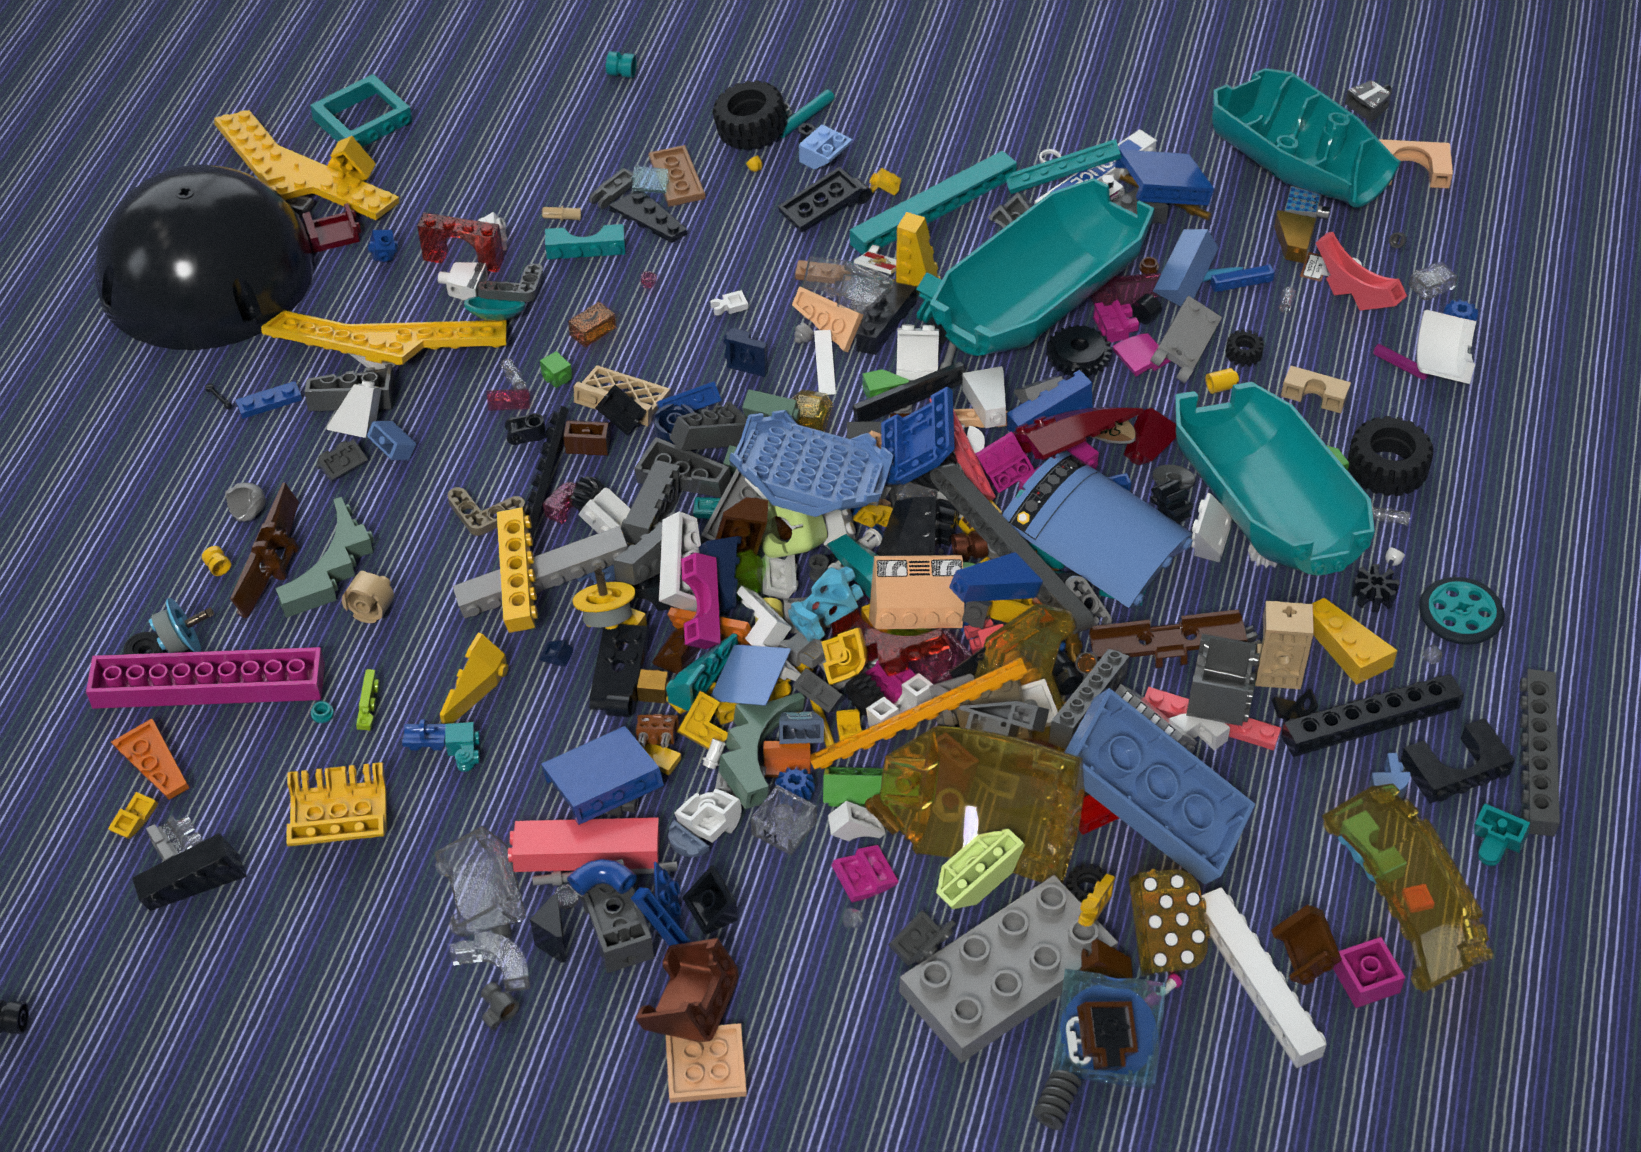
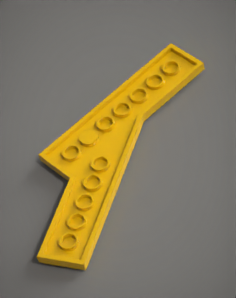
M282 311L261 326L262 334L269 335L272 338H283L305 343L308 346L315 345L327 350L333 349L341 353L365 356L366 361L380 364L387 361L395 365H403L423 348L439 349L440 347H450L457 349L467 346H491L497 348L506 345L507 320L345 324Z

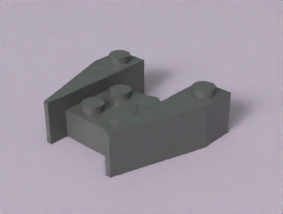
M1020 701L959 706V710L970 712L961 745L979 759L974 780L994 794L1026 801L1031 778L1007 771L1018 727L1044 732L1050 709Z

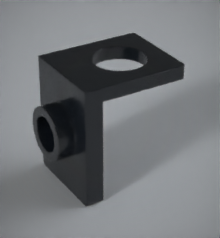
M1308 689L1296 702L1278 697L1272 699L1277 717L1286 720L1307 716L1318 708L1312 689ZM1309 698L1310 707L1305 711L1304 703Z

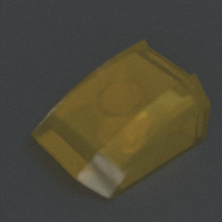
M800 390L791 398L797 400L798 407L801 409L799 420L795 422L798 425L825 432L833 405L832 401L826 393Z

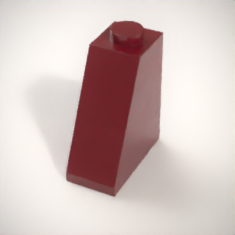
M1153 408L1144 410L1143 413L1137 416L1134 424L1136 440L1127 444L1123 455L1136 465L1151 462L1176 438V423Z

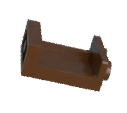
M1307 904L1271 929L1273 937L1284 942L1294 972L1289 975L1290 980L1302 985L1311 984L1315 981V978L1324 972L1332 970L1336 964L1342 961L1322 909Z

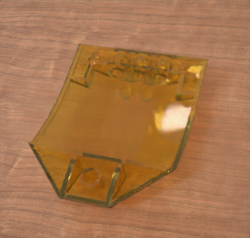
M935 726L885 756L879 799L884 807L888 806L894 815V822L902 834L907 835L913 844L912 849L916 855L928 854L952 858L978 834L1009 829L1025 844L1013 873L1041 883L1055 875L1063 884L1078 836L1085 793L1083 758L998 733L959 727Z

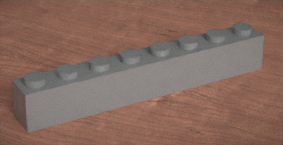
M620 526L535 556L531 569L535 573V582H532V587H535L536 593L553 586H559L564 582L581 578L586 574L594 572V568L597 566H601V569L614 565L613 560L628 548ZM500 569L453 586L457 603L464 619L502 605Z

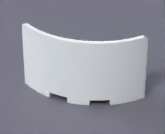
M1424 310L1417 343V366L1419 371L1470 384L1475 363L1472 360V354L1468 353V348L1472 347L1476 321Z

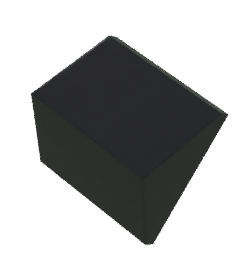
M711 865L682 897L703 934L706 935L738 920L737 902L716 867Z
M556 894L552 895L530 919L535 946L559 962L564 963L566 962L563 927L558 895Z

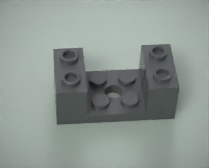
M622 859L617 860V862L624 865ZM598 884L592 887L585 895L579 894L585 914L589 913L596 932L599 952L607 973L654 959L652 937L645 918L631 900V897L635 894L633 887L626 893L620 894L608 884ZM615 904L620 906L617 911L607 910L609 906Z

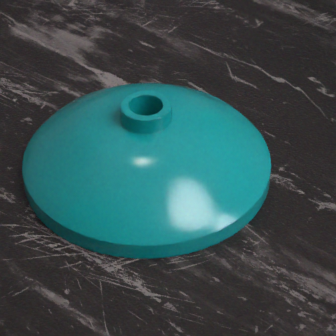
M476 296L466 299L464 307L468 312L480 319L501 321L521 313L525 309V302L484 299Z

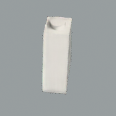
M370 381L354 384L327 425V430L368 438L367 433L371 424L377 419L381 388L374 386L375 383Z

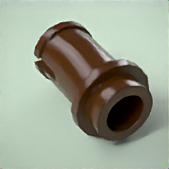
M775 516L780 539H790L792 529L781 517Z

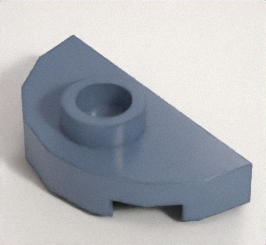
M674 820L669 826V843L676 853L685 857H697L710 850L708 844Z

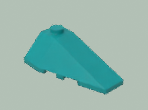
M847 534L829 542L827 545L844 567L847 566L853 570L855 574L854 580L871 599L874 556L879 555Z
M731 634L720 644L680 671L674 680H670L666 687L668 703L689 711L698 693L701 691L706 694L722 672L734 644L738 645L737 634Z

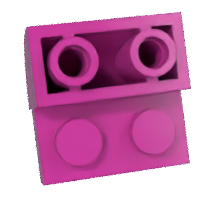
M1012 432L975 454L986 477L998 493L1015 484L1034 470Z

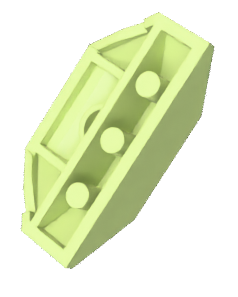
M1009 829L978 834L941 867L939 884L936 891L937 895L952 909L977 905L1013 873L1025 844Z

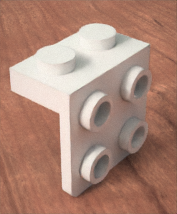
M604 488L593 500L590 499L578 515L597 533H601L618 526L621 528L622 522L626 519L630 508L610 489Z

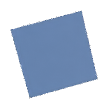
M734 644L710 697L719 702L766 706L791 648Z

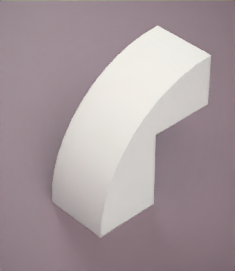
M1186 714L1169 718L1193 739L1199 736L1213 750H1216L1228 741L1230 727L1223 722L1186 716Z

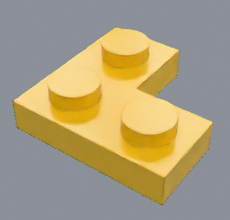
M700 691L677 732L709 750L712 738L725 742L728 733L710 723L720 702Z

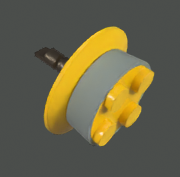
M597 566L594 568L597 584L579 591L573 598V606L583 611V622L586 626L615 629L618 627V624L626 621L632 615L629 602L635 596V589L630 584L623 582H606L601 566Z

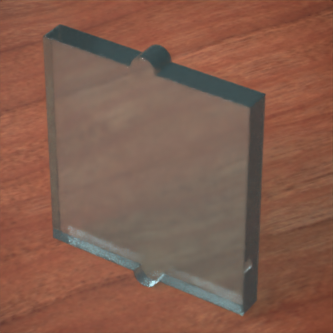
M634 166V174L631 176L633 181L632 191L666 194V185L669 183V179H667L668 169Z

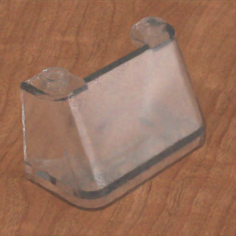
M481 826L434 852L437 861L435 867L438 873L450 879L457 913L450 917L449 927L455 935L465 937L500 926L513 925L526 918L518 881L513 870V862H508V847L504 841L488 829Z

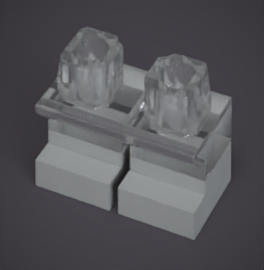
M172 815L166 824L156 827L154 824L146 828L149 838L163 862L203 841L199 832H195L188 837L185 836V834L195 830L188 816L176 821Z

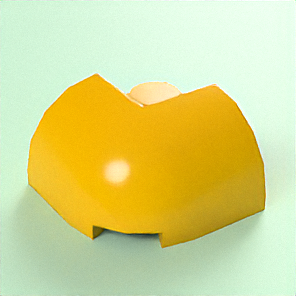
M861 628L837 634V637L821 642L826 659L823 665L829 685L851 679L863 671L867 663V648Z

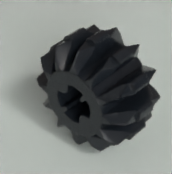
M581 477L580 481L576 482L575 489H572L574 491L571 499H573L572 505L575 509L581 511L590 499L593 500L604 489V485L594 477Z

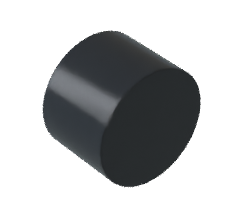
M1144 294L1131 305L1133 317H1137L1138 322L1141 324H1149L1162 311L1160 302L1151 294Z

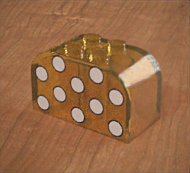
M1178 869L1141 872L1128 878L1141 977L1180 973L1198 966L1207 954V938L1210 937V929L1204 919L1206 901L1201 897V890L1196 879L1186 871Z

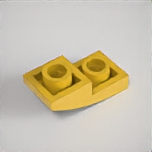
M869 504L862 507L853 517V520L870 528H873L876 523L887 527L893 508Z

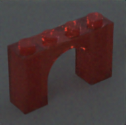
M423 213L417 228L424 261L442 263L448 252L446 238L456 237L467 241L474 247L478 263H486L487 271L499 272L504 261L499 224Z

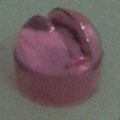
M645 271L641 274L640 283L644 288H653L656 284L657 276L653 272Z

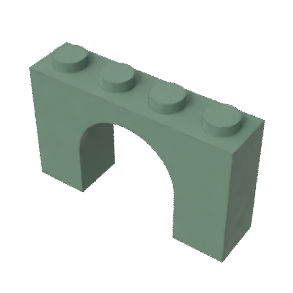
M748 389L742 407L746 417L762 413L763 417L772 416L773 411L786 410L794 421H798L801 413L797 400ZM729 445L723 465L729 467L730 474H734L737 467L730 466L729 458L730 454L734 453L737 447Z

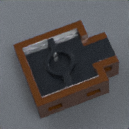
M1132 1001L1084 1002L1077 1006L1083 1057H1093L1094 1071H1118L1126 1067L1125 1057L1138 1053Z

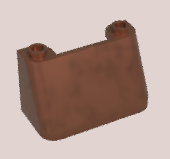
M718 938L671 945L668 947L663 958V968L670 976V979L655 1010L651 1005H644L639 1009L635 1019L641 1028L646 1031L696 1042L711 1041L737 984L738 968Z

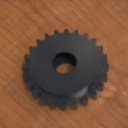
M1079 325L1068 326L1065 329L1061 328V331H1055L1054 336H1050V341L1047 342V360L1051 362V367L1056 366V371L1063 372V375L1067 374L1074 377L1073 373L1078 370L1087 377H1090L1092 374L1097 375L1098 371L1103 372L1104 367H1108V362L1111 360L1112 347H1110V341H1107L1106 336H1101V331H1095V328L1091 329L1087 326Z

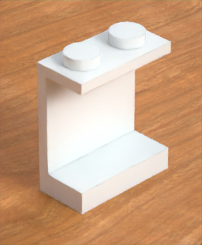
M902 325V328H898L896 375L908 380H915L937 371L939 329H935L934 325H923V329L914 328V325Z

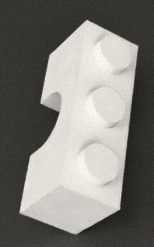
M918 673L902 684V694L897 702L893 704L885 697H882L866 708L869 727L932 699L929 686L934 684Z

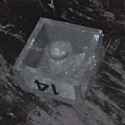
M776 785L751 817V834L792 855L817 823V806Z

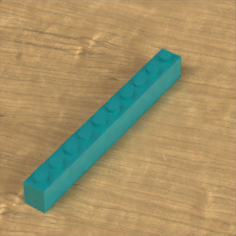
M1002 150L850 229V245L861 255L868 252L872 245L882 248L897 240V226L906 212L925 217L928 224L1006 183L1005 175L1017 171V162Z

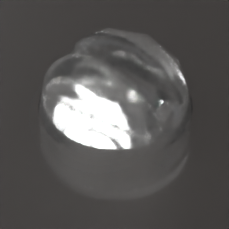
M1432 644L1424 651L1422 658L1431 664L1439 663L1442 651L1435 644Z
M847 908L843 915V925L847 928H858L862 925L864 919L861 911Z

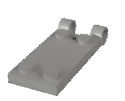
M1188 295L1150 361L1160 366L1166 357L1181 367L1176 378L1185 383L1191 376L1195 365L1222 317Z

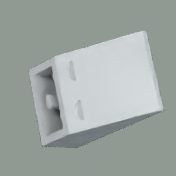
M1207 493L1206 499H1202L1200 502L1198 520L1195 519L1193 524L1192 548H1195L1194 556L1220 563L1232 525V518L1223 505L1212 494Z

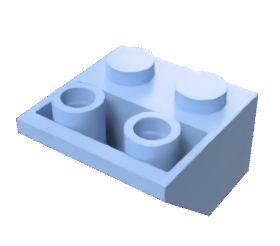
M821 125L799 144V162L812 169H817L830 163L852 143V139L825 125Z

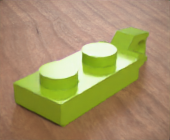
M372 669L365 671L356 723L357 730L371 731L374 723V717L370 711H375L376 698H373L374 693L379 691V679H376L375 670Z

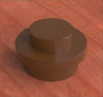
M1145 257L1139 264V270L1146 275H1153L1158 272L1159 264L1155 258Z

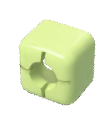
M768 500L767 525L761 540L766 556L769 558H779L805 553L826 541L827 530L823 515L817 517L774 506ZM774 517L785 518L791 526L803 524V526L794 528L791 539L786 543L780 540Z

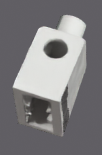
M456 262L453 264L450 273L440 271L438 274V283L446 284L448 295L462 300L479 296L478 284L488 279L486 263Z

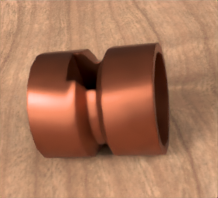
M976 530L970 531L969 535H966L964 532L952 534L953 555H961L963 561H968L970 557L980 559L988 556L987 542Z

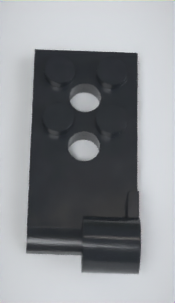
M839 166L780 204L778 210L802 233L845 204L851 207L855 203L859 205L866 203L870 199L872 191L859 178H852ZM818 198H825L822 201H817Z
M618 624V627L615 629L603 627L590 693V709L605 710L607 716H632L635 710L638 694L637 685L640 671L643 668L649 636L648 626ZM621 643L629 644L626 650H617ZM616 664H625L622 671H613Z

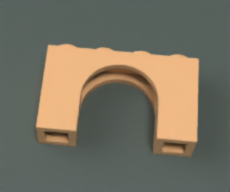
M1380 140L1398 160L1414 161L1423 165L1429 173L1430 187L1450 188L1453 176L1450 143Z

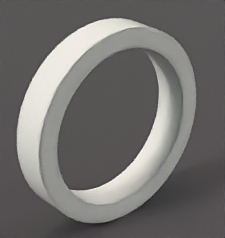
M1047 149L1040 153L1039 160L1041 163L1046 162L1042 158L1045 154H1054L1058 158L1061 155L1056 150Z

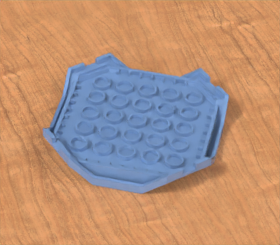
M786 410L773 411L772 416L763 417L762 413L748 415L741 440L735 452L730 454V466L737 467L738 471L755 487H758L772 505L814 517L836 509L846 510L864 507L868 504L879 505L894 455L885 447L878 448L876 446L877 440L868 432L851 439L798 425Z

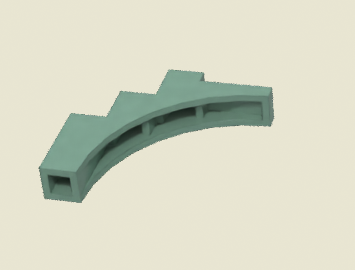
M342 497L333 499L337 513V527L334 538L326 553L305 574L292 582L275 588L286 618L336 601L335 591H338L336 583L355 576L353 567H356V558L373 553L371 544L375 542L371 531H366L364 524L358 525L356 519H351L353 514L350 505H345Z
M801 692L768 701L766 706L736 704L733 721L737 726L728 729L726 746L729 752L721 754L719 773L736 797L740 799L745 809L766 803L769 786L759 767L758 750L765 738L779 726L782 712H803L805 697Z

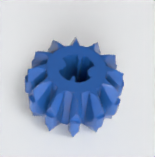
M1459 298L1457 302L1451 300L1444 308L1443 314L1473 320L1477 323L1478 310L1475 308V304H1469L1468 300L1463 302Z
M798 766L795 767V770L787 767L786 773L780 772L778 779L775 781L776 795L778 798H782L784 804L790 801L792 806L795 805V802H799L803 806L804 800L810 801L812 793L815 791L812 774H808L806 768L800 771Z

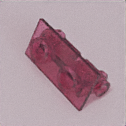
M528 389L486 391L488 411L530 409V392Z

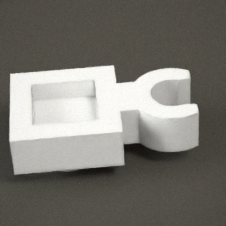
M742 290L725 294L722 300L713 299L710 301L711 308H714V315H721L724 311L732 314L748 309V302Z

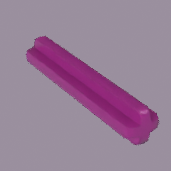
M1377 344L1374 348L1373 354L1422 380L1428 378L1429 374L1420 372L1416 362L1381 344Z

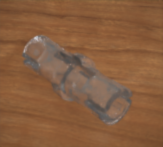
M511 359L503 360L501 368L505 372L507 381L512 384L516 392L524 391L526 383L522 379L520 369L515 367Z
M1372 506L1373 520L1384 521V524H1389L1390 522L1408 526L1411 512L1393 510L1391 507L1379 508Z

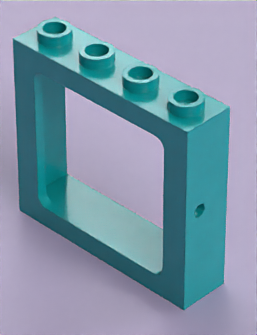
M374 74L310 105L313 120L334 140L338 142L353 136L361 147L413 122L410 107ZM375 94H378L394 109L354 130L347 129L334 116Z

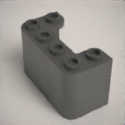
M1202 634L1186 716L1242 726L1243 722H1248L1256 675L1255 672H1252V666L1257 667L1260 654L1255 653V643Z

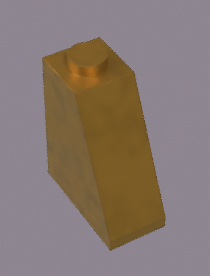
M1277 210L1274 228L1285 260L1305 263L1316 218Z

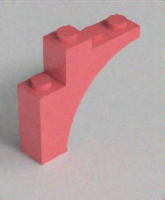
M1334 232L1326 233L1316 242L1330 273L1326 279L1333 294L1352 293L1359 310L1394 307L1407 296L1399 278L1383 277L1361 266L1344 250Z

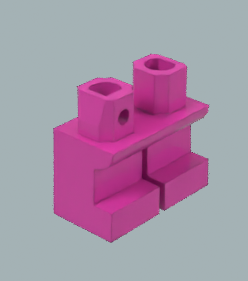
M1115 300L1112 305L1104 306L1103 302L1095 303L1094 321L1102 332L1101 335L1106 336L1107 341H1110V343L1128 339L1129 333L1138 331L1139 328L1137 317L1127 319L1132 317L1133 314L1130 304L1120 305L1119 300Z

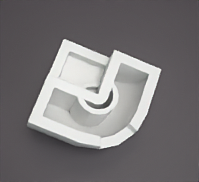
M714 789V792L702 795L696 793L674 814L679 824L700 839L704 838L713 843L724 831L730 834L733 832L740 820L742 809L739 798L722 790Z

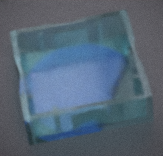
M1065 969L1052 1071L1064 1070L1073 1073L1083 1080L1154 1090L1167 983L1135 978L1119 979L1100 973ZM1132 1001L1138 1053L1125 1057L1126 1067L1118 1071L1094 1070L1093 1057L1086 1066L1081 1067V1063H1077V1066L1073 1065L1068 1053L1066 1024L1071 1018L1078 1017L1077 1006L1084 1002ZM1074 1023V1027L1070 1031H1075L1076 1040L1081 1039L1079 1023ZM1077 1044V1053L1073 1055L1074 1057L1077 1056L1079 1061H1083L1082 1045Z

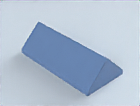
M1184 229L1153 289L1154 293L1180 307L1188 295L1194 299L1218 250V246L1208 229Z

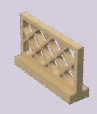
M598 365L582 383L577 382L574 385V403L595 409L614 385L620 389L628 388L629 391L625 393L629 397H633V400L647 411L638 422L645 426L650 425L652 415L658 409L656 402L667 398L670 394V388ZM598 374H602L607 377L597 378L596 376ZM619 380H620V381H623V382H625V383L615 384L614 381H619ZM609 382H610V384H611V385L603 386V387H601V385H600V384L609 383ZM639 386L643 389L634 390L633 387ZM658 392L661 395L652 396L651 393ZM647 394L648 396L640 399L637 397L639 395Z

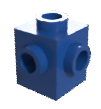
M372 230L368 242V252L372 253L373 261H392L394 254L398 251L397 241H394L392 230Z

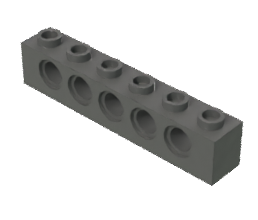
M1111 649L1105 652L1052 719L1049 737L1050 744L1067 749L1094 697L1108 688L1115 692L1126 679L1129 663L1128 655Z

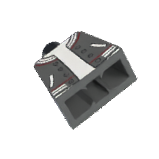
M1368 81L1348 89L1345 105L1369 122H1372L1389 107L1392 88L1388 84L1380 86L1375 81Z

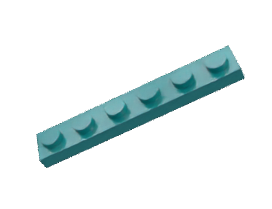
M1114 139L1007 174L1005 177L1010 194L1121 159L1122 157L1117 140Z

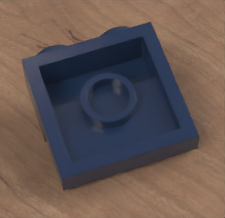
M731 328L724 336V344H726L724 358L727 359V368L766 377L768 373L767 343L751 339V332Z

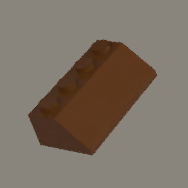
M746 497L722 514L715 540L735 536L741 537V544H737L736 557H739V564L735 566L737 570L752 571L767 525L768 500Z

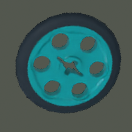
M1448 577L1435 581L1425 589L1419 601L1420 614L1426 626L1437 636L1457 644L1471 645L1489 640L1499 632L1505 619L1503 605L1495 592L1486 585L1466 577ZM1454 591L1458 596L1451 597L1446 592ZM1469 595H1476L1480 600L1474 601L1469 598ZM1434 604H1442L1445 609H1437L1434 607ZM1485 611L1489 613L1490 617H1482L1479 612ZM1450 620L1455 625L1447 626L1443 623V621ZM1473 624L1477 627V630H1470L1466 625Z

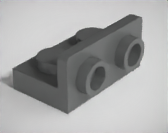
M352 439L349 442H341L331 452L325 451L318 457L316 467L318 470L322 469L332 483L365 464L368 459L355 440Z

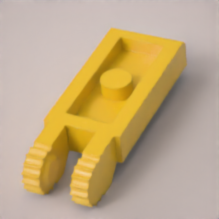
M1106 874L1101 882L1097 881L1094 892L1089 893L1087 899L1082 901L1080 909L1083 912H1081L1078 918L1080 925L1085 927L1091 926L1111 899L1115 881L1113 875Z

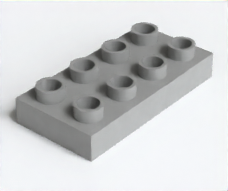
M1053 875L900 976L899 992L962 1063L1087 978V975L1080 972V967H1082L1081 953L1083 949H1086L1089 953L1088 956H1090L1093 940L1097 938L1116 950L1118 942L1097 920L1089 927L1079 924L1078 918L1081 912H1083L1080 909L1081 903Z

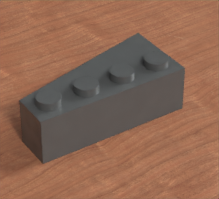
M670 512L666 517L675 514V512ZM658 522L654 526L653 531L642 535L636 545H630L613 560L616 581L636 585L660 574L662 522Z

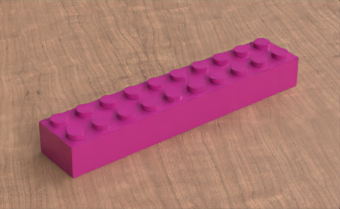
M321 647L92 656L86 694L92 709L321 700L325 662Z

